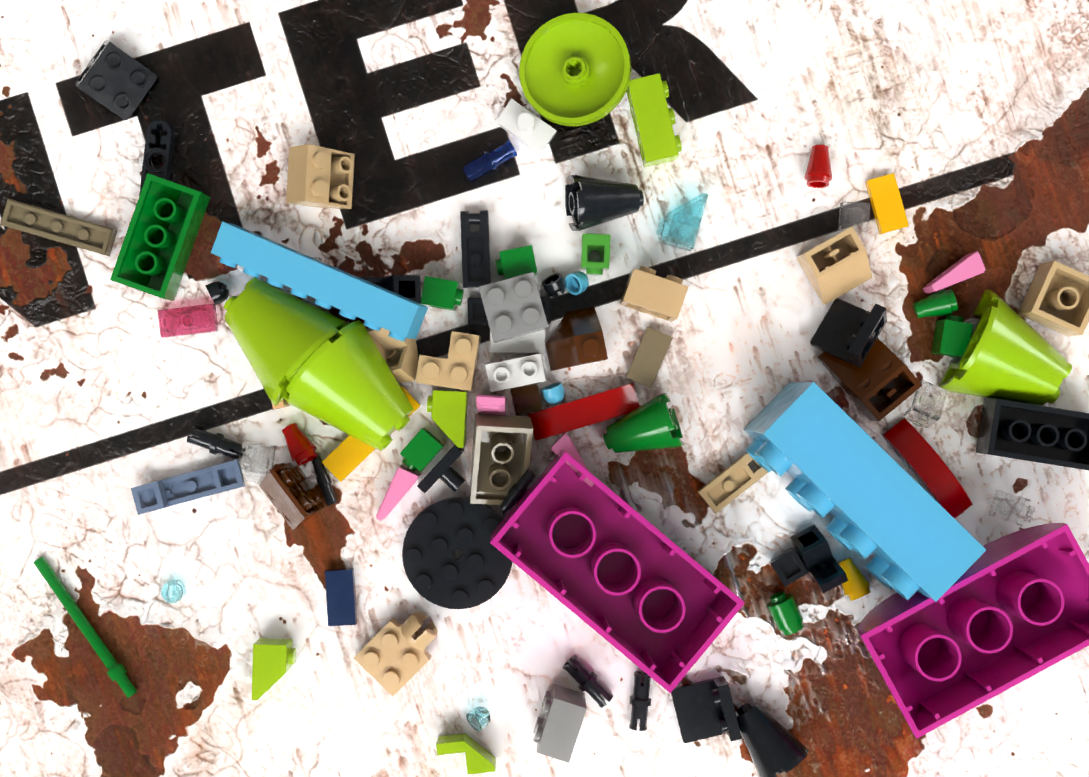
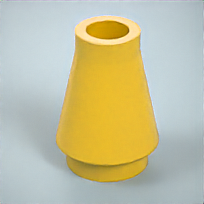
M851 557L838 562L848 578V581L843 583L842 587L844 595H848L850 601L859 599L871 592L868 587L870 583L853 563Z

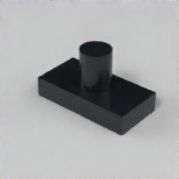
M454 445L417 487L426 493L440 478L455 492L465 482V479L451 465L464 450Z

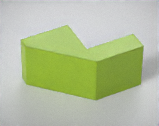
M468 734L438 736L436 742L437 755L465 752L467 774L496 771V757Z

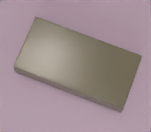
M647 327L625 378L651 388L673 337Z

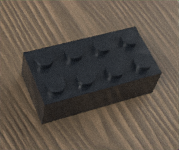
M984 398L975 453L1089 471V413L1009 400Z

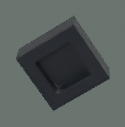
M790 548L769 561L784 587L809 573L794 548Z

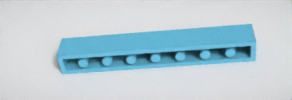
M221 223L211 250L212 254L221 257L220 263L234 268L236 265L244 267L243 272L256 278H259L260 275L268 278L267 283L279 288H283L284 285L292 288L290 293L304 299L307 296L316 299V305L331 309L332 306L340 309V315L352 320L359 317L365 320L363 325L380 331L382 327L390 331L388 336L405 342L406 338H417L428 307L235 224Z

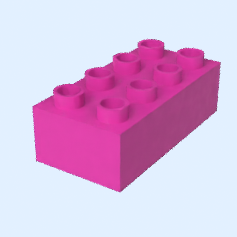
M563 449L490 534V543L669 693L674 690L745 604L736 594ZM566 460L578 469L577 473L566 463ZM586 477L594 483L591 487L584 481Z

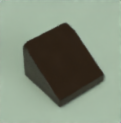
M537 383L511 388L515 415L543 411Z

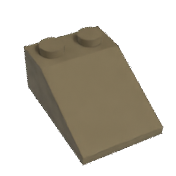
M475 414L470 504L500 505L508 495L511 487L529 469L533 437V425L530 417Z

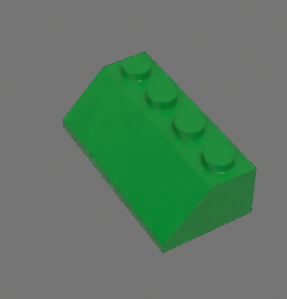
M147 173L110 280L163 299L174 301L210 197L200 191Z

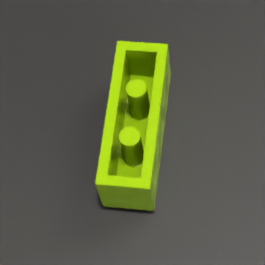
M660 73L630 80L626 93L644 168L676 161L679 156L678 152L682 151L679 135L674 136L672 125L675 124V115L673 109L667 106L666 98L669 97L667 82L661 80Z

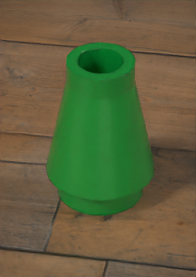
M943 288L918 302H914L913 308L917 319L922 317L952 315L953 311L958 310V305L953 290L945 291Z

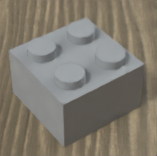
M533 272L479 287L494 343L548 329V323Z
M553 684L551 692L547 690L545 692L542 702L543 718L537 717L533 730V742H536V753L569 763L587 710L585 694Z

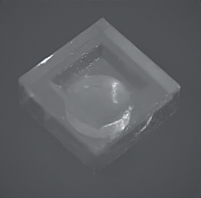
M841 202L838 231H844L853 226L855 232L869 231L870 203Z

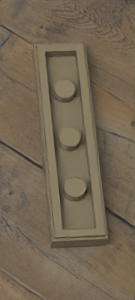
M7 199L0 223L2 226L109 257L117 234L115 229L12 199Z

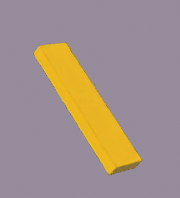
M400 386L414 409L408 415L410 417L421 405L403 386ZM349 435L322 463L342 482L376 449Z

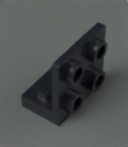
M105 39L74 85L122 119L128 120L156 81L157 75L112 42Z
M836 298L810 340V344L821 351L860 368L887 323L886 308L875 304L871 312Z
M724 676L676 687L671 692L684 743L726 733L731 742L742 739L729 684Z

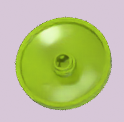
M587 13L564 14L543 24L528 40L519 66L521 87L531 106L545 119L564 126L587 125L608 115L622 100L631 77L630 55L620 33L606 20Z

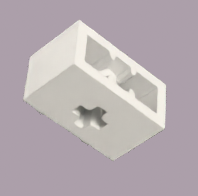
M541 354L485 365L491 392L546 381Z

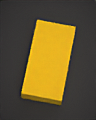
M892 173L867 180L865 184L879 234L908 227L909 224L895 174Z

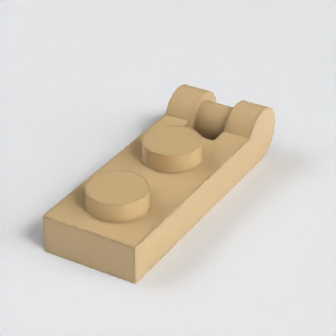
M747 452L697 491L715 514L768 473L755 460L754 462L758 467L752 471L747 464L754 459Z

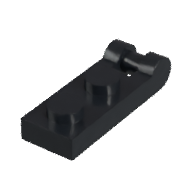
M480 210V213L460 211L463 288H479L480 286L491 284L488 210ZM470 224H480V231L470 232Z

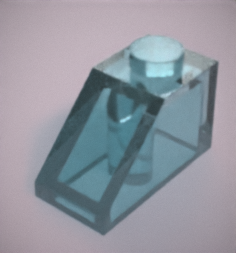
M702 193L668 212L665 219L660 218L656 234L660 235L658 243L691 251L694 248L708 194Z

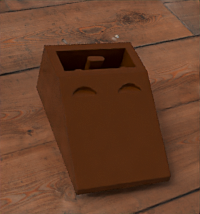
M878 338L860 368L826 352L821 353L817 357L870 421L882 420L923 386L909 368Z
M291 463L272 469L259 486L291 529L294 530L323 509L324 505L321 503L323 501L321 494L314 487L311 489L305 482L307 477L302 469L297 465L294 467Z

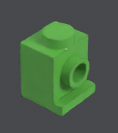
M582 234L581 269L586 270V275H603V270H609L611 235ZM591 252H598L600 259L598 261L591 260Z

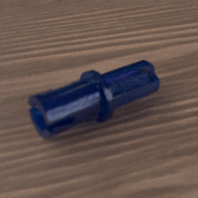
M507 141L490 152L484 151L485 155L465 165L463 171L466 177L473 181L492 169L496 171V167L518 155L512 143Z

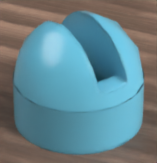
M581 271L572 272L565 277L566 289L572 295L584 292L589 286L588 276Z
M562 382L550 384L541 389L544 399L552 405L562 402L565 396Z

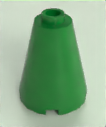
M667 393L659 394L607 426V433L603 434V438L608 450L613 449L615 453L675 448L684 445V442L680 440L683 436L675 410L668 409L667 402H670Z

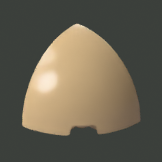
M368 327L366 330L397 382L415 381L418 368L416 340L406 338L405 342L388 336L390 331L382 327L380 331Z

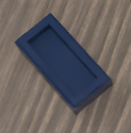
M354 568L326 570L328 626L356 625L357 610Z

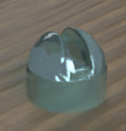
M171 580L165 583L161 590L162 598L168 603L180 601L186 593L184 584L178 580ZM170 586H173L172 598L169 597Z
M478 706L468 712L466 718L473 729L481 732L490 723V712L487 708Z

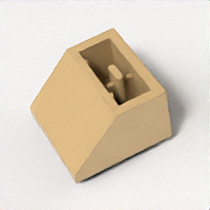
M311 144L289 147L286 203L306 207L352 209L355 154Z
M853 226L796 257L823 305L872 278L867 251Z

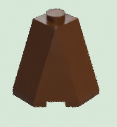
M594 307L567 312L545 344L550 371L608 359L603 331Z

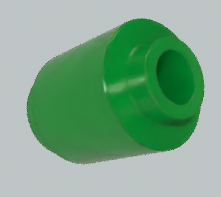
M782 591L769 598L768 610L777 629L781 630L783 635L794 634L804 627L802 623L803 616L792 594H786Z

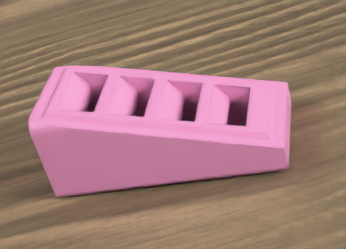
M975 251L962 257L923 288L924 292L929 294L984 273L986 269L979 252Z
M482 394L476 396L478 414L506 415V396Z
M566 432L550 446V449L556 455L563 449L587 469ZM566 460V463L577 473L578 469ZM587 477L584 479L590 487L594 484Z
M404 466L397 468L378 510L376 519L380 521L385 519L415 484L421 474Z

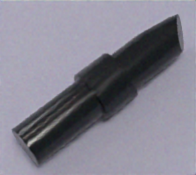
M318 454L313 459L312 464L326 505L330 506L338 502L331 485L330 475L327 474L322 458Z
M527 469L518 482L508 491V495L500 504L503 515L517 500H520L526 488L536 477L532 470Z

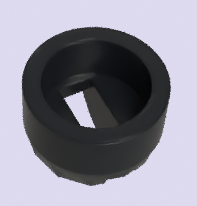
M560 273L550 275L542 281L545 292L551 297H558L557 292L559 291L562 294L565 292V280Z
M216 281L206 285L215 306L227 300L229 290L226 289V284Z

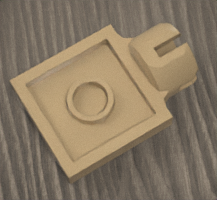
M422 612L413 613L404 623H399L392 618L353 658L392 697L432 657L426 648L435 639L438 630L433 621L423 630L420 629L423 625L422 622L428 617Z

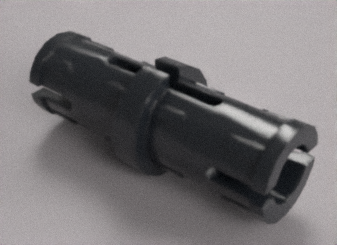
M195 426L189 431V434H192V436H187V443L206 448L211 454L216 455L219 453L233 459H239V462L244 456L240 452H245V444L226 439L223 434L216 433L215 435Z
M576 655L572 656L569 660L576 669L568 661L564 664L563 669L578 682V688L582 692L586 691L599 707L603 708L607 704L600 694L608 702L613 698V694L597 680L598 676L594 672L590 673L577 659Z
M642 671L634 672L633 696H630L629 702L632 704L629 728L637 731L638 719H640L639 731L647 730L648 706H651V698H649L651 677L644 672V681L641 683Z

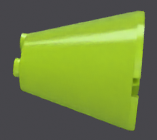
M255 277L245 285V290L237 297L232 296L226 301L223 306L226 310L225 321L270 401L277 406L284 399V396L289 394L286 389L290 381L307 359L327 340L331 341L332 339L339 338L338 331L350 323L265 281H259Z
M986 289L974 312V315L981 319L960 363L949 364L938 389L1040 406L1047 402L1053 404L1060 395V389L1058 388L1063 379L1072 370V364L1068 363L1062 354L995 292Z
M357 320L339 330V338L332 339L331 341L327 340L307 359L290 381L286 389L290 395H285L284 399L290 405L377 450L383 451L393 440L390 437L395 428L398 431L402 430L410 421L408 415L414 409L365 326L360 320Z

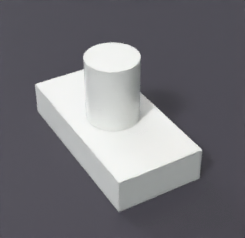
M512 98L496 120L497 125L540 155L557 132V130Z

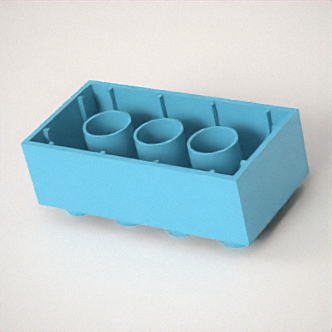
M789 382L743 429L753 439L745 451L767 472L773 471L779 477L787 472L794 478L785 490L807 511L813 510L822 518L830 513L834 518L825 529L847 550L851 551L853 549L862 558L866 559L872 554L874 557L865 568L889 590L893 588L906 600H909L917 591L937 602L986 551L963 526L814 382Z

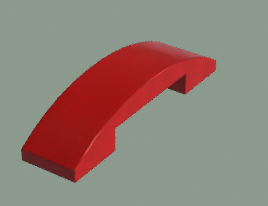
M630 383L527 415L531 418L535 441L630 413L640 407L634 385Z
M902 418L882 434L895 453L905 460L934 499L954 519L973 505L948 466L905 418Z

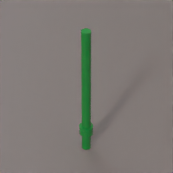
M42 556L33 562L108 669L107 675L112 682H117L127 698L135 694L137 690L126 676L127 670L122 663H117L46 559Z

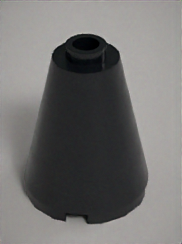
M569 175L567 177L571 184L565 185V210L567 216H572L573 223H568L572 231H581L637 213L639 208L643 206L644 195L636 184L581 175Z
M748 701L736 710L741 735L759 777H777L775 773L781 774L784 771L787 773L807 757L809 751L806 746L757 702L752 705Z

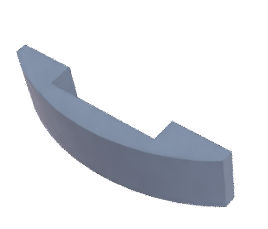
M239 459L133 487L131 491L137 514L140 515L246 485Z

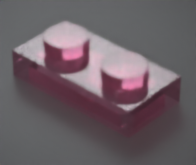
M215 304L158 310L161 338L219 332Z

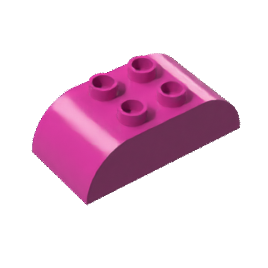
M1048 523L1037 525L993 540L983 546L986 551L937 602L917 591L909 600L903 598L899 593H895L879 603L862 619L858 626V633L916 739L1089 646V563L1068 524Z

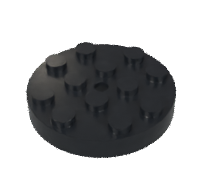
M468 497L445 498L426 507L409 526L402 548L404 570L413 588L429 602L448 609L472 608L491 599L505 584L512 567V561L490 543V534L503 520L502 517L487 504H470V498ZM456 548L463 551V556L459 559L455 558L452 554Z

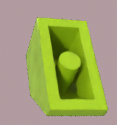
M433 390V396L428 395L427 412H432L431 418L458 448H464L466 445L468 392Z
M259 638L253 644L252 700H258L295 664L297 651L296 648H292L293 639Z

